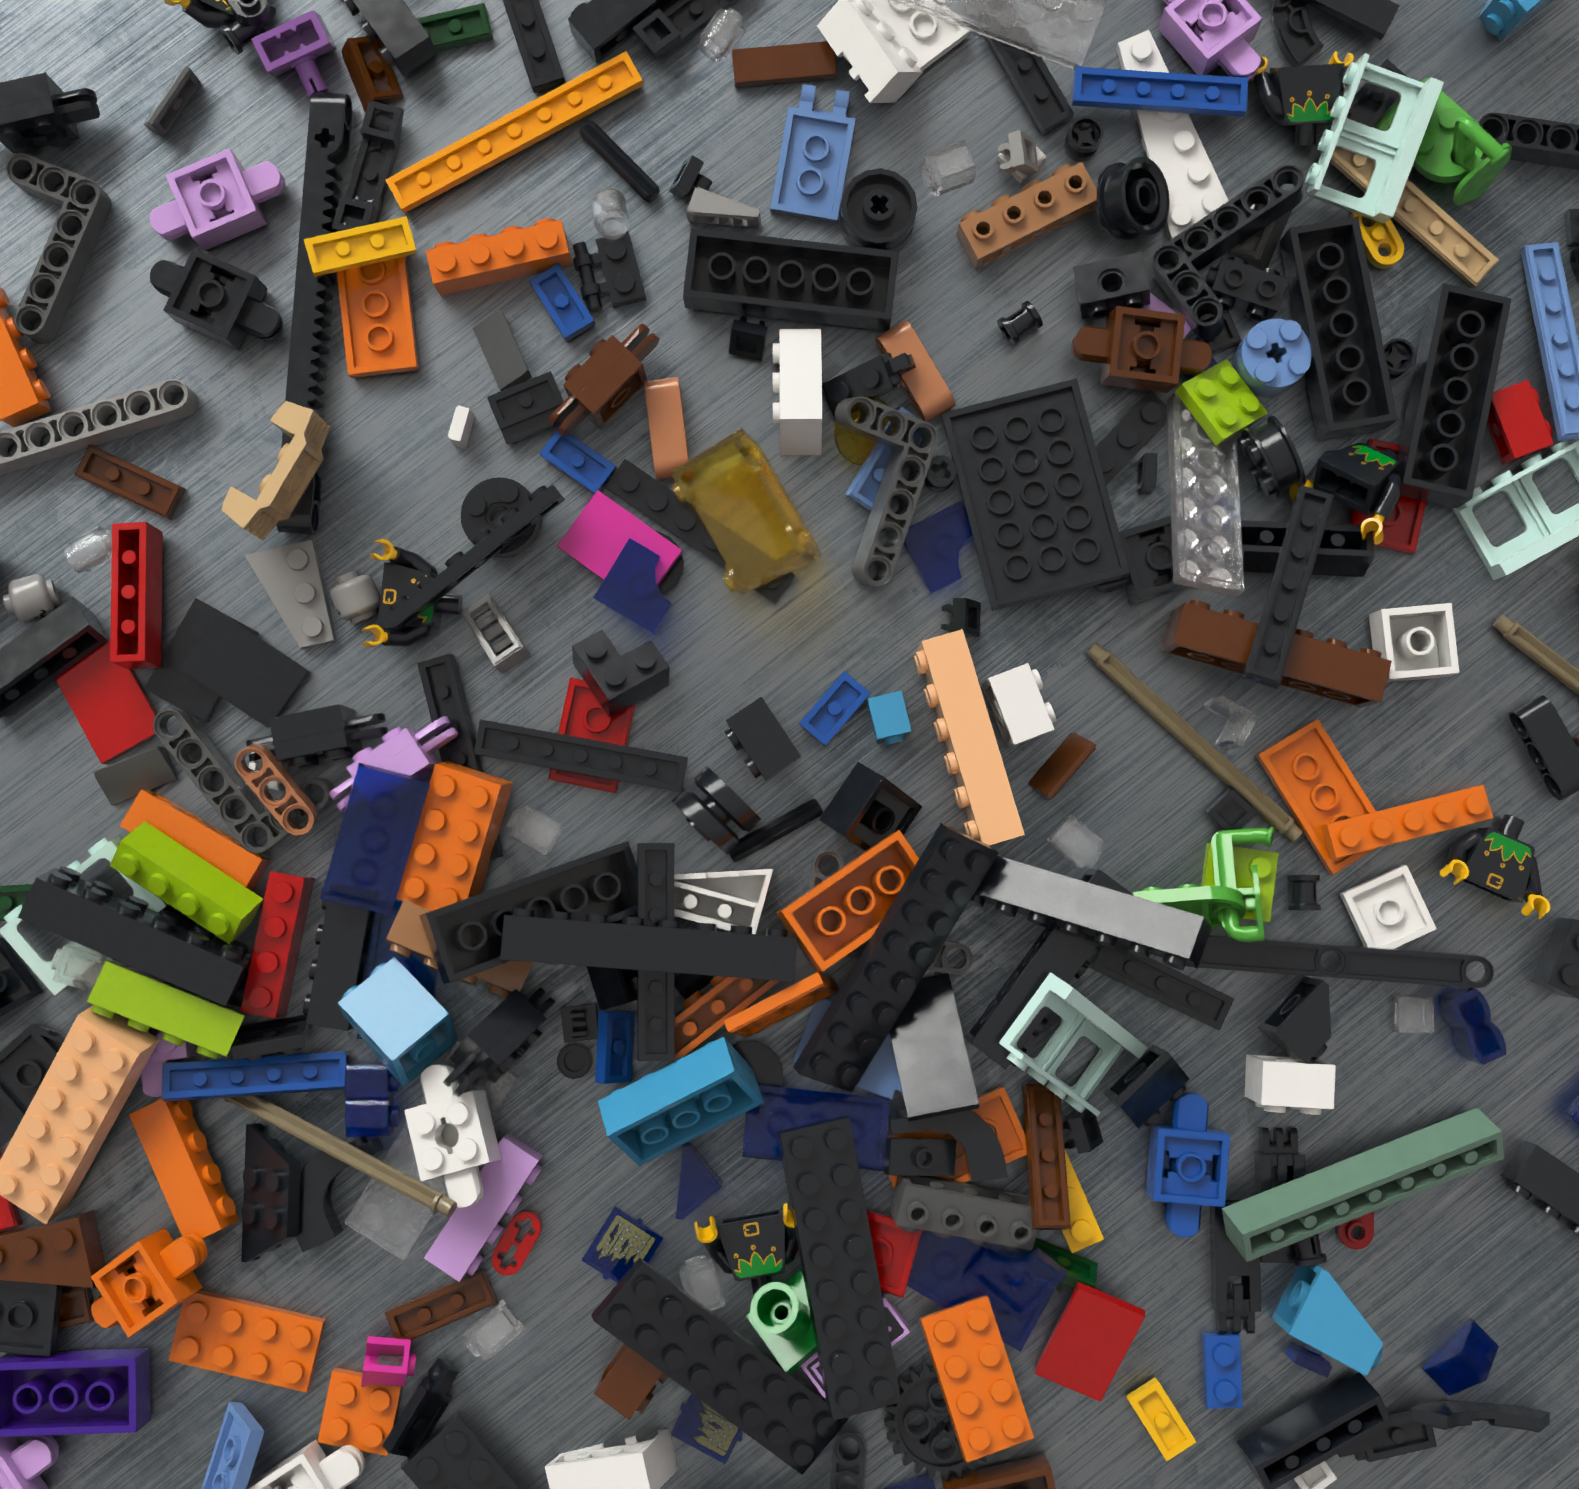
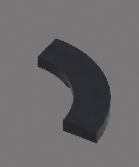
M1271 0L1272 26L1280 50L1291 67L1303 66L1319 53L1324 46L1311 25L1306 2L1302 0Z
M1440 1401L1416 1405L1411 1408L1410 1419L1413 1423L1443 1430L1458 1426H1468L1472 1424V1421L1484 1420L1488 1421L1492 1426L1516 1428L1538 1433L1545 1429L1550 1421V1412L1505 1404L1469 1401Z

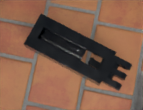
M1260 1127L1259 1151H1255V1195L1271 1189V1166H1277L1276 1180L1285 1181L1287 1183L1305 1176V1155L1298 1152L1297 1128H1288L1287 1142H1284L1283 1129L1274 1128L1273 1142H1270L1269 1129ZM1294 1243L1261 1256L1260 1262L1294 1263L1293 1259L1296 1257Z
M1226 1200L1225 1207L1242 1200ZM1210 1206L1212 1308L1216 1311L1218 1334H1226L1227 1319H1230L1232 1334H1240L1241 1319H1245L1246 1333L1254 1334L1255 1312H1261L1260 1257L1246 1262L1226 1236L1222 1212L1224 1207ZM1227 1276H1241V1283H1232L1233 1299H1227Z

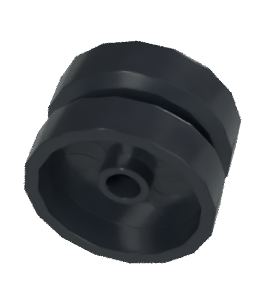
M882 168L866 170L851 180L844 190L840 213L842 235L849 246L900 251L904 248L912 236L918 208L915 192L909 182L898 173Z
M706 765L694 780L695 784L707 797L702 801L691 789L684 788L672 802L687 816L686 820L708 842L712 840L725 854H728L739 843V838L727 823L732 820L743 831L749 832L761 818Z

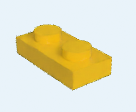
M1156 1377L1126 1395L1166 1461H1169L1197 1443Z

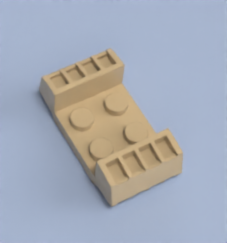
M285 401L279 407L270 421L290 437L292 441L290 444L286 443L281 448L277 457L278 464L272 474L266 475L262 480L257 500L231 486L221 509L241 528L262 541L279 521L290 517L324 459L321 449L330 430V426L314 410Z

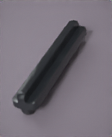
M588 120L579 130L581 137L646 202L654 200L660 192L659 186L593 120Z
M811 799L739 839V843L729 852L731 859L734 862H738L823 814L821 806L816 799Z

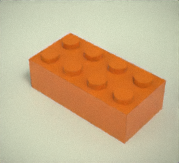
M450 761L435 763L396 899L407 900L433 911L481 894L491 861L490 856L500 831L514 783Z
M900 830L891 833L777 912V915L791 936L797 938L798 946L816 972L825 971L873 936L918 862V856Z

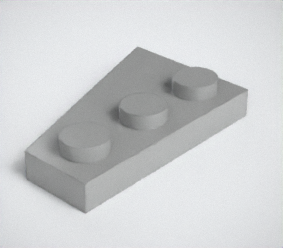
M308 540L245 555L299 648L308 649L337 642L315 541Z

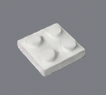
M1407 865L1396 867L1339 893L1364 947L1394 949L1437 929Z

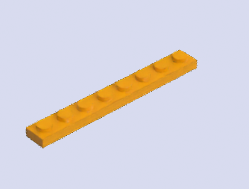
M627 51L387 178L385 181L402 212L405 214L644 86L643 80Z

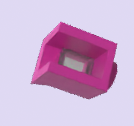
M368 1336L361 1387L371 1384L405 1387L406 1376H414L416 1354L409 1353L411 1340Z

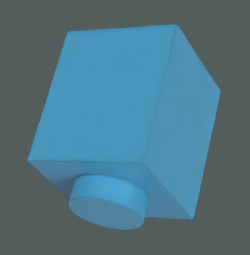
M902 690L868 698L866 703L876 742L884 740L885 746L904 742V735L910 734L912 731Z

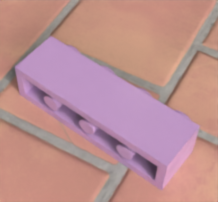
M509 1132L498 1144L502 1160L485 1164L480 1171L484 1188L483 1198L473 1206L457 1207L424 1257V1259L458 1282L461 1281L466 1273L473 1276L484 1257L479 1255L480 1251L486 1243L490 1246L494 1244L504 1229L499 1225V1222L505 1213L510 1216L513 1215L523 1200V1197L518 1193L525 1183L532 1186L543 1167L538 1165L543 1155Z

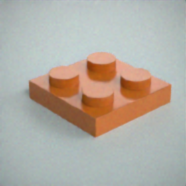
M335 1367L331 1373L317 1442L339 1447L352 1445L360 1451L388 1456L389 1453L382 1445L396 1424L403 1387L376 1384L361 1387L362 1372Z

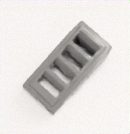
M695 187L686 212L688 222L751 228H759L761 223L759 209L699 187Z
M487 594L461 612L491 662L501 673H505L530 655L527 647L490 594ZM491 609L493 614L477 624L475 620ZM499 621L500 625L487 634L483 633V631ZM504 634L508 635V637L497 643L495 646L491 645L492 642H494Z

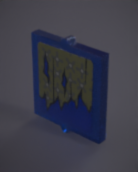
M615 1206L585 1253L582 1261L601 1272L604 1279L610 1278L618 1283L639 1257L649 1263L664 1237L644 1225L641 1218L636 1220Z
M691 1393L687 1402L681 1404L680 1409L682 1412L670 1435L726 1464L736 1442L742 1440V1430Z

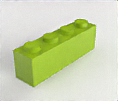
M146 821L120 840L110 863L111 867L228 944L235 940L252 923L263 901L262 897Z
M109 960L105 961L87 999L88 1003L94 1005L91 1011L113 1019L115 1013L129 1018L126 1025L146 1033L150 1027L164 1032L161 1037L162 1039L179 1046L183 1045L184 1040L198 1045L197 1053L215 1060L219 1054L227 1056L245 1017L242 1013Z

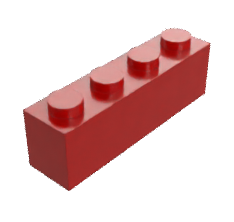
M147 522L112 524L110 662L125 669L161 668L163 532Z
M270 871L240 1012L270 1018L286 1016L315 878L281 871Z

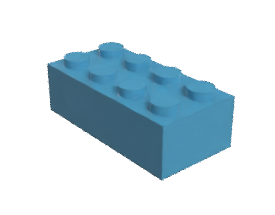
M725 1037L711 1041L687 1056L677 1058L673 1063L653 1073L646 1074L640 1080L622 1089H617L609 1096L598 1101L607 1137L639 1166L764 1103L753 1068Z

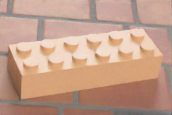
M963 629L921 641L916 655L913 656L918 675L925 674L928 685L923 689L928 708H935L938 717L936 722H933L938 741H945L948 753L943 758L949 776L955 774L958 787L953 789L958 808H965L968 822L963 823L966 835L987 845L1025 835Z
M93 1006L77 1015L0 1160V1195L44 1224H48L68 1208L159 1042V1039L150 1033L126 1025L128 1022L127 1018L116 1013L113 1019L107 1018L91 1011Z

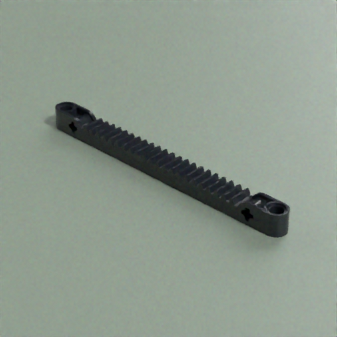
M314 92L311 96L285 401L312 409L323 419V416L316 409L324 407L325 404L318 397L326 392L319 382L327 380V376L320 369L328 367V363L321 355L329 353V349L323 342L330 340V336L324 328L331 326V322L325 315L332 313V309L327 304V301L333 300V295L327 288L333 287L334 282L330 278V274L313 276L304 239L337 232L333 231L331 227L336 214L335 208L339 204V199L336 195L342 193V189L337 181L343 180V175L338 166L347 160L350 152L353 111L349 94ZM285 433L282 434L281 448L286 443L290 444L292 441ZM317 473L313 476L290 517L276 524L279 532L316 534L319 526L322 483Z

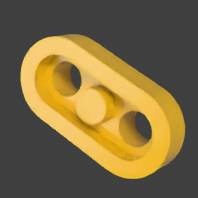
M1352 213L1351 217L1358 216L1365 255L1368 261L1374 267L1380 269L1394 266L1403 256L1404 243L1391 219L1385 223L1369 219L1371 227H1366L1362 223V218L1366 217ZM1378 248L1386 249L1388 256H1381Z

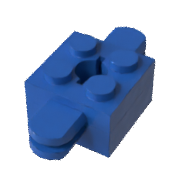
M1190 1091L1184 1092L1173 1102L1172 1125L1158 1123L1150 1125L1145 1193L1153 1201L1166 1202L1165 1224L1175 1235L1183 1238L1191 1237L1198 1233L1202 1205L1225 1207L1230 1134L1222 1129L1207 1128L1209 1111L1207 1100L1197 1093Z

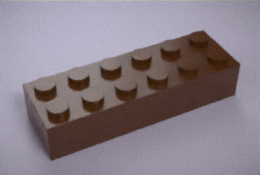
M1190 600L1189 604L1183 603L1171 612L1160 652L1243 675L1258 622L1245 620V614L1238 611L1225 609L1223 613L1210 610V604L1198 600ZM1296 629L1280 686L1362 708L1382 701L1392 661L1381 658L1382 653L1368 648H1361L1360 652L1348 649V643L1327 638L1326 642L1313 639V633Z

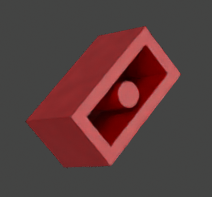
M1529 380L1495 391L1492 395L1487 428L1502 465L1541 452L1554 444L1551 425L1543 418L1539 408V395L1531 387Z

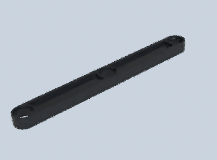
M1209 935L1198 968L1467 988H1483L1492 981L1494 976V969L1490 961L1474 954L1268 939L1260 942H1238L1231 937ZM1335 951L1339 955L1340 963L1336 969L1330 971L1323 969L1320 963L1323 953ZM1474 961L1481 962L1485 968L1484 976L1478 981H1471L1466 976L1467 966Z

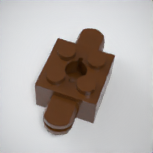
M1116 306L1107 316L1106 328L1082 327L1071 342V351L1076 359L1102 363L1100 385L1168 393L1178 385L1179 374L1198 375L1209 366L1212 360V350L1208 343L1199 340L1183 339L1186 315Z
M640 324L622 343L613 335L607 341L604 339L600 340L589 353L591 357L582 366L577 364L565 376L566 382L563 386L568 398L548 419V424L552 428L559 426L557 433L563 438L569 436L586 417L601 430L644 386L647 376L642 361L658 345L660 340L654 333L648 335L650 329L645 324Z

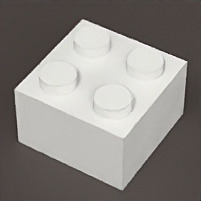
M1452 603L1381 609L1369 614L1372 648L1382 653L1381 658L1392 661L1387 682L1442 678L1459 673Z
M1029 663L992 676L982 684L1006 749L1043 736L1054 730L1052 724L1056 722L1054 710L1049 702L1044 703L1039 691L1043 689L1041 677L1037 669L1031 670Z
M1246 1054L1244 1097L1254 1101L1256 1107H1262L1264 1111L1285 1113L1286 1107H1290L1291 1109L1299 1110V1113L1321 1115L1322 1109H1334L1336 1065L1319 1059L1315 1061L1309 1060L1308 1063H1304L1291 1057Z

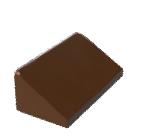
M367 36L347 38L341 54L364 111L366 112L369 100L388 105L402 99L403 94L392 67L389 68L378 51L381 48L377 40L371 42Z
M1076 733L1069 734L1029 780V786L1045 800L1053 799L1095 751L1096 745Z

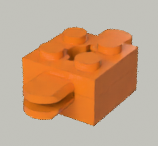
M163 1228L139 1240L93 1274L91 1279L101 1293L91 1305L92 1316L96 1323L103 1328H111L120 1324L129 1338L152 1325L201 1290L203 1287L193 1270L199 1267L208 1256L207 1246L203 1239L192 1233L181 1236L174 1241L167 1229Z

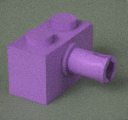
M311 10L251 39L269 74L277 77L289 70H296L308 98H311L312 93L317 92L315 86L318 92L325 93L328 90L315 64V60L317 57L336 49V46L321 15L315 10Z

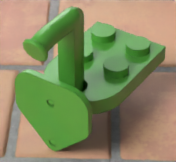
M1426 77L1422 82L1425 83L1428 78ZM1441 90L1413 167L1424 177L1435 182L1452 183L1459 181L1453 197V202L1458 206L1478 199L1486 192L1509 161L1512 147L1508 143L1500 145L1474 118ZM1399 102L1374 125L1375 129L1380 131L1389 130Z
M1271 826L1269 829L1245 828L1222 830L1215 833L1211 840L1215 886L1199 887L1195 884H1184L1175 889L1147 887L1142 891L1133 892V896L1204 916L1212 928L1223 927L1227 934L1238 942L1265 941L1257 865H1252L1254 887L1237 889L1232 845L1266 844L1267 847H1271L1275 829ZM1246 906L1247 911H1256L1258 925L1240 927V920L1246 914Z

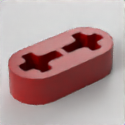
M531 1209L521 1210L510 1221L491 1257L492 1265L499 1274L507 1276L517 1273L527 1259L543 1228L541 1216L536 1211ZM529 1218L533 1221L531 1227L535 1232L528 1231L523 1240L517 1238V1235L521 1230V1226L517 1222L518 1220L524 1222ZM512 1244H514L518 1249L513 1258L518 1262L517 1264L511 1262L508 1266L502 1264L504 1257L500 1255V1252L507 1253Z

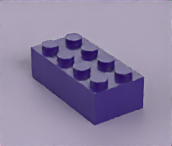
M150 1348L56 1351V1354L51 1357L7 1353L0 1357V1437L137 1432L151 1420Z

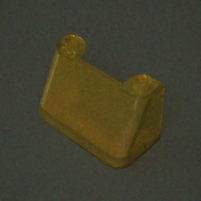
M740 428L671 472L676 482L672 485L676 496L682 503L688 501L695 507L726 564L724 567L726 572L722 574V577L732 592L737 590L738 593L745 594L822 556L816 542L756 440L744 429Z

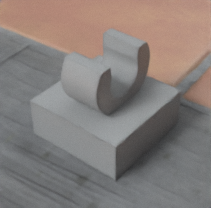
M1022 130L1009 133V143H1003L998 146V152L1003 155L1010 153L1011 159L1007 163L1000 164V169L1007 173L1017 170L1026 176L1039 172L1035 139Z

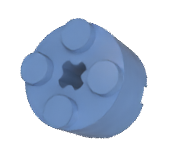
M1278 318L1264 320L1255 325L1239 343L1233 356V367L1255 395L1261 397L1281 395L1288 391L1309 369L1312 356L1309 339L1296 321ZM1267 354H1270L1271 357H1275V359H1274V358H1268V357H1267Z

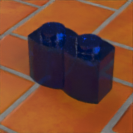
M1458 987L1439 996L1440 1012L1445 1021L1453 1028L1455 1045L1465 1059L1484 1065L1506 1055L1504 1037L1498 1027L1491 1022L1489 1004L1480 991L1476 988Z
M350 1062L345 1066L346 1137L390 1136L394 1132V1127H399L400 1107L399 1105H394L393 1093L399 1090L400 1083L382 1062Z

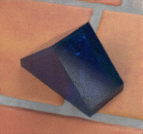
M689 1142L684 1143L676 1211V1219L681 1220L686 1218L722 1188L723 1185L722 1179L697 1148Z
M1470 1319L1422 1369L1448 1396H1451L1487 1380L1499 1346L1473 1319Z

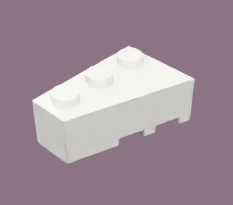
M838 0L817 27L836 55L840 58L844 56L851 64L852 68L849 74L853 80L862 79L869 90L864 95L869 103H896L923 73L916 65L918 62L917 57L907 47H901L894 39L896 36L894 30L886 22L879 21L872 13L874 8L868 0Z
M780 329V343H773V364H780V373H773V394H780V403H773V424H780V455H821V329Z
M773 869L674 874V916L698 923L717 924V928L730 931L731 925L752 927V934H756Z
M669 1428L658 1430V1435L653 1439L642 1442L637 1441V1436L625 1438L626 1445L604 1448L603 1443L561 1453L545 1466L549 1488L660 1489L678 1471Z

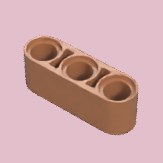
M905 320L875 337L882 355L891 353L892 358L902 353L912 354L916 368L900 375L902 381L900 385L921 420L928 422L956 406L951 391L908 321Z
M679 377L644 381L656 479L691 475Z
M251 744L242 749L235 759V768L238 774L284 830L295 836L307 833L314 826L318 818L317 809L312 801L267 747L261 744ZM254 752L261 756L263 765L260 770H252L246 765L245 757L247 753ZM270 781H279L284 784L286 788L284 797L276 798L269 793L268 784ZM294 809L304 810L309 816L308 824L303 826L296 825L291 819V811Z

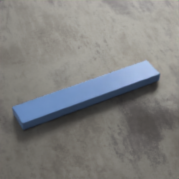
M1559 243L1524 245L1520 253L1558 441L1579 439V341Z

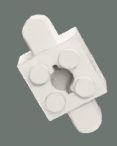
M446 1064L431 1065L421 1073L420 1078L426 1104L404 1110L420 1180L426 1181L443 1176L448 1198L456 1201L458 1208L473 1206L484 1196V1188L478 1166L502 1160L485 1090H474L463 1093L458 1098L453 1093L459 1086L458 1079L449 1087L443 1083L454 1068Z
M314 1440L257 1477L246 1489H346V1486L356 1481L365 1468V1459L363 1453L352 1445L343 1446L326 1457L317 1440Z

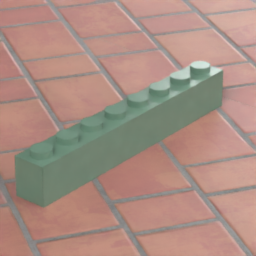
M1476 1107L1222 1208L1226 1236L1246 1262H1249L1503 1160L1502 1130Z

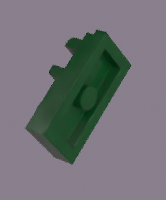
M1036 1238L1033 1249L1026 1250L1024 1269L1039 1277L1056 1282V1290L1061 1292L1065 1285L1075 1288L1078 1282L1095 1288L1098 1263Z

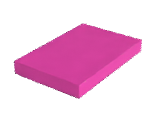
M597 490L557 545L559 549L641 608L683 553L680 548L599 490Z

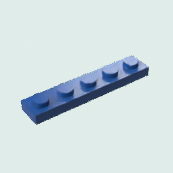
M1075 67L1072 106L1244 117L1247 112L1248 78Z
M346 1051L268 1056L254 1061H247L245 1058L237 1060L222 1059L162 1063V1100L164 1102L347 1089Z

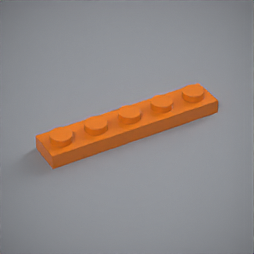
M1483 784L1321 825L1330 860L1492 819L1493 814Z

